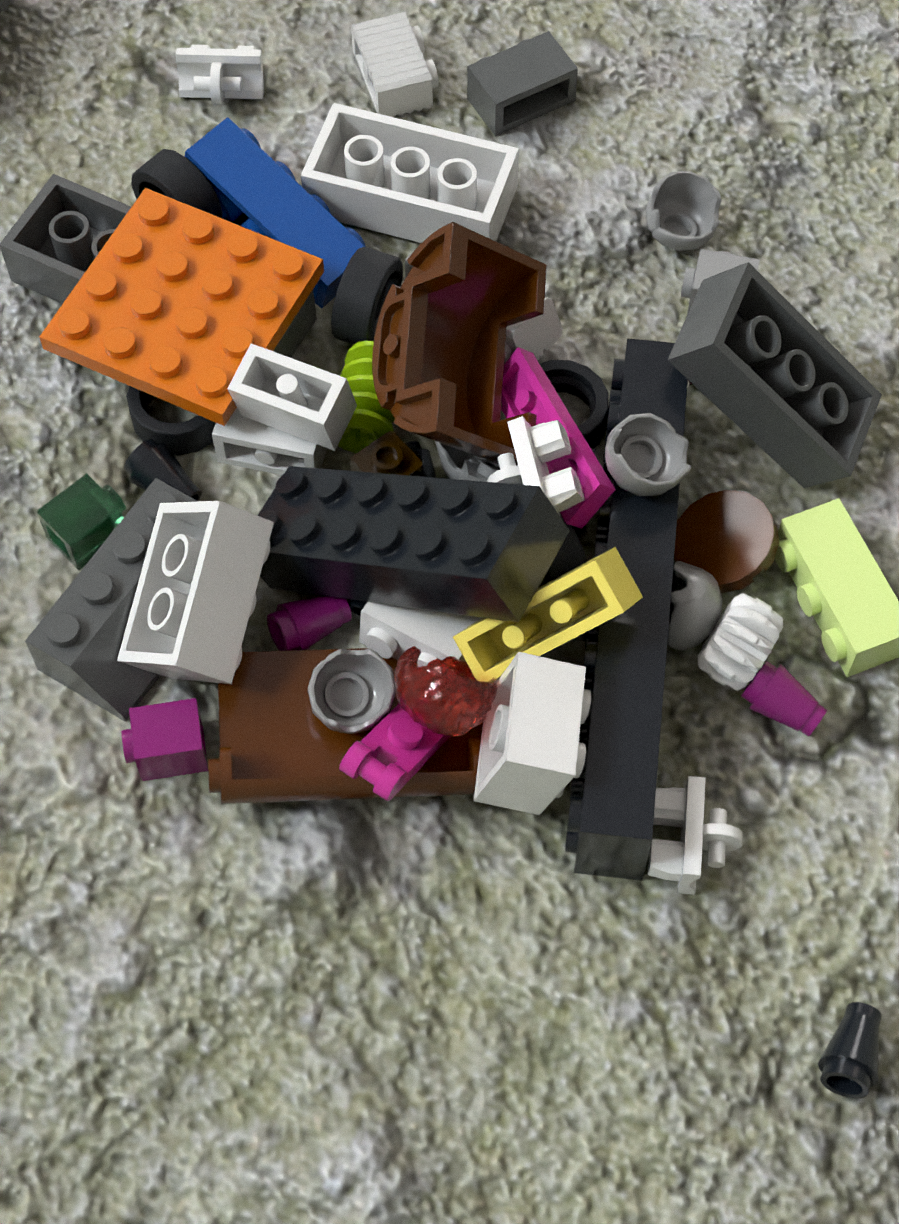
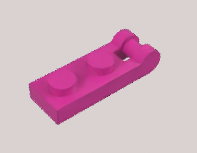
M420 682L361 741H356L349 748L340 763L339 770L352 779H356L359 776L374 785L373 792L386 801H390L460 727L467 711L448 700L441 693L432 690Z

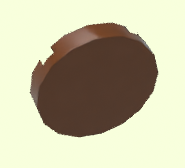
M726 489L706 494L689 505L677 520L674 560L675 562L681 561L696 566L710 573L718 582L720 593L744 589L754 582L752 578L757 576L762 569L766 572L774 562L779 546L777 523L763 501L748 492Z

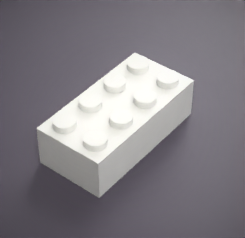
M333 103L301 173V184L310 195L315 194L319 196L328 206L331 215L341 223L422 243L441 227L455 222L497 241L518 185L519 148Z

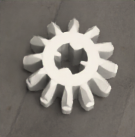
M744 593L735 596L731 603L727 605L714 630L702 645V649L698 654L699 668L710 676L709 678L722 686L727 685L736 691L746 687L753 680L758 670L762 668L766 658L772 652V648L783 628V618L773 611L770 605L758 598L754 599Z

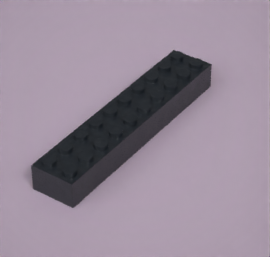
M627 338L625 359L614 358L605 446L610 432L626 417L635 414L652 413L668 421L677 434L684 436L688 379L668 361L675 343ZM604 448L603 469L616 490L599 508L594 558L616 547L643 598L624 613L586 632L583 664L586 667L584 689L591 692V704L585 722L580 724L579 742L584 743L586 746V757L580 776L573 778L571 782V800L565 852L576 853L574 873L642 881L653 834L680 483L661 495L638 497L617 485L607 469Z

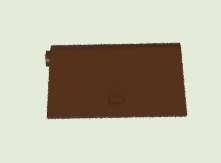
M357 648V649H347V650H365V649H368V648ZM339 649L242 652V659L234 673L232 684L218 683L220 758L208 759L209 793H221V804L381 798L373 792L374 785L360 776L352 779L339 770L340 763L349 748L356 741H361L376 726L361 733H340L326 727L312 713L308 685L313 669L321 661L325 660L329 654ZM392 657L388 659L383 658L392 668L396 685V694L389 713L420 682L432 690L441 693L448 700L467 711L460 727L393 798L474 794L485 711L484 685L479 686L469 668L453 691L439 683H429L421 679L412 668Z

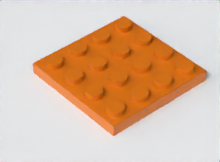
M145 188L39 338L44 350L225 426L237 408L227 388L250 344L252 343L274 351L324 273L323 259Z

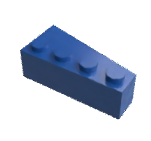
M227 117L185 151V157L203 173L212 185L223 210L222 219L323 259L324 273L313 288L315 304L323 308L336 297L342 275L351 257L357 249L366 247L362 237L350 227L345 228L331 215L328 206L319 196L315 194L310 195L297 183L293 173L284 163L280 161L275 162L262 150L258 140L249 130L245 128L240 129Z

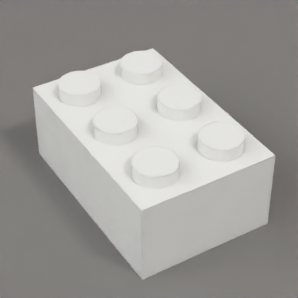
M222 501L160 503L117 661L171 679L232 684L234 673L242 659L241 646L248 619L256 606L255 593L262 566L270 552L269 539L274 522Z

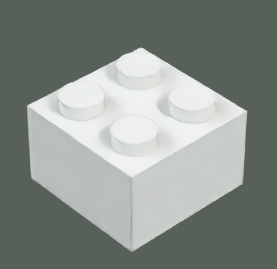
M523 652L516 654L486 696L473 801L540 815L555 798L562 796L566 785L573 778L580 776L586 757V746L584 743L579 742L580 724L585 722L591 704V692L584 689L586 667Z

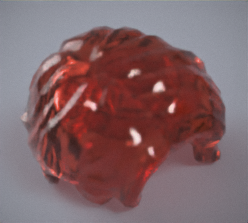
M415 646L407 649L399 657L395 669L396 697L401 708L408 713L414 722L420 723L421 726L430 729L436 734L462 736L486 719L487 713L492 709V703L497 694L499 683L497 679L493 677L490 682L476 680L467 662L459 660L454 656H447L443 660L437 658L430 661L426 666L418 667L417 662L421 649Z

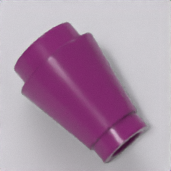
M317 596L278 604L276 611L267 615V625L271 638L279 651L307 650L343 624L350 622L352 614L346 599Z
M767 660L741 695L742 698L751 703L750 710L796 731H800L808 737L827 712V709L821 706L782 664L777 668Z

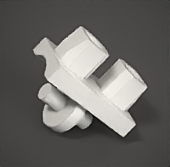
M191 45L190 48H177L175 56L179 78V97L211 98L213 105H223L224 98L263 99L262 50H257L255 46H238L236 49H213L208 45Z
M523 416L508 421L518 465H516L512 453L498 456L500 470L491 474L487 482L540 486L559 516L560 511L584 501L585 498L580 480L572 467L549 474L546 462L571 454L572 449L568 434L563 425L556 420L531 426Z
M688 776L685 788H656L653 825L681 827L680 841L652 839L649 851L648 875L665 880L678 881V893L695 895L696 880L701 877L702 850L708 851V866L721 868L725 866V852L738 850L743 844L742 831L737 827L727 825V811L725 809H711L710 822L703 824L706 777Z

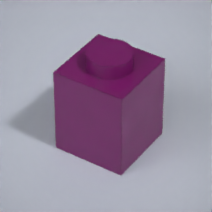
M196 698L129 708L131 729L121 731L123 752L126 763H136L142 781L208 771L203 720Z

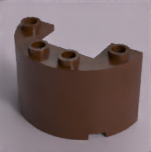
M451 222L435 231L416 248L407 259L409 265L413 267L401 287L392 284L386 296L378 319L373 344L372 372L375 391L381 407L391 411L395 418L393 423L400 428L499 464L498 456L512 453L515 463L518 465L507 422L523 416L531 426H535L537 415L528 412L500 420L507 326L544 314L547 265L464 226Z

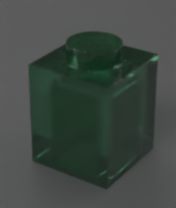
M86 473L36 512L46 538L79 571L89 562L123 519L122 512L126 510V506L111 486L106 484L101 488Z

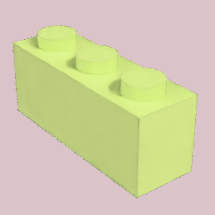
M840 498L781 519L778 530L779 546L775 555L776 563L782 572H789L797 586L799 604L803 612L808 617L813 616L822 632L821 639L824 650L830 660L833 662L838 661L846 677H850L899 658V601Z

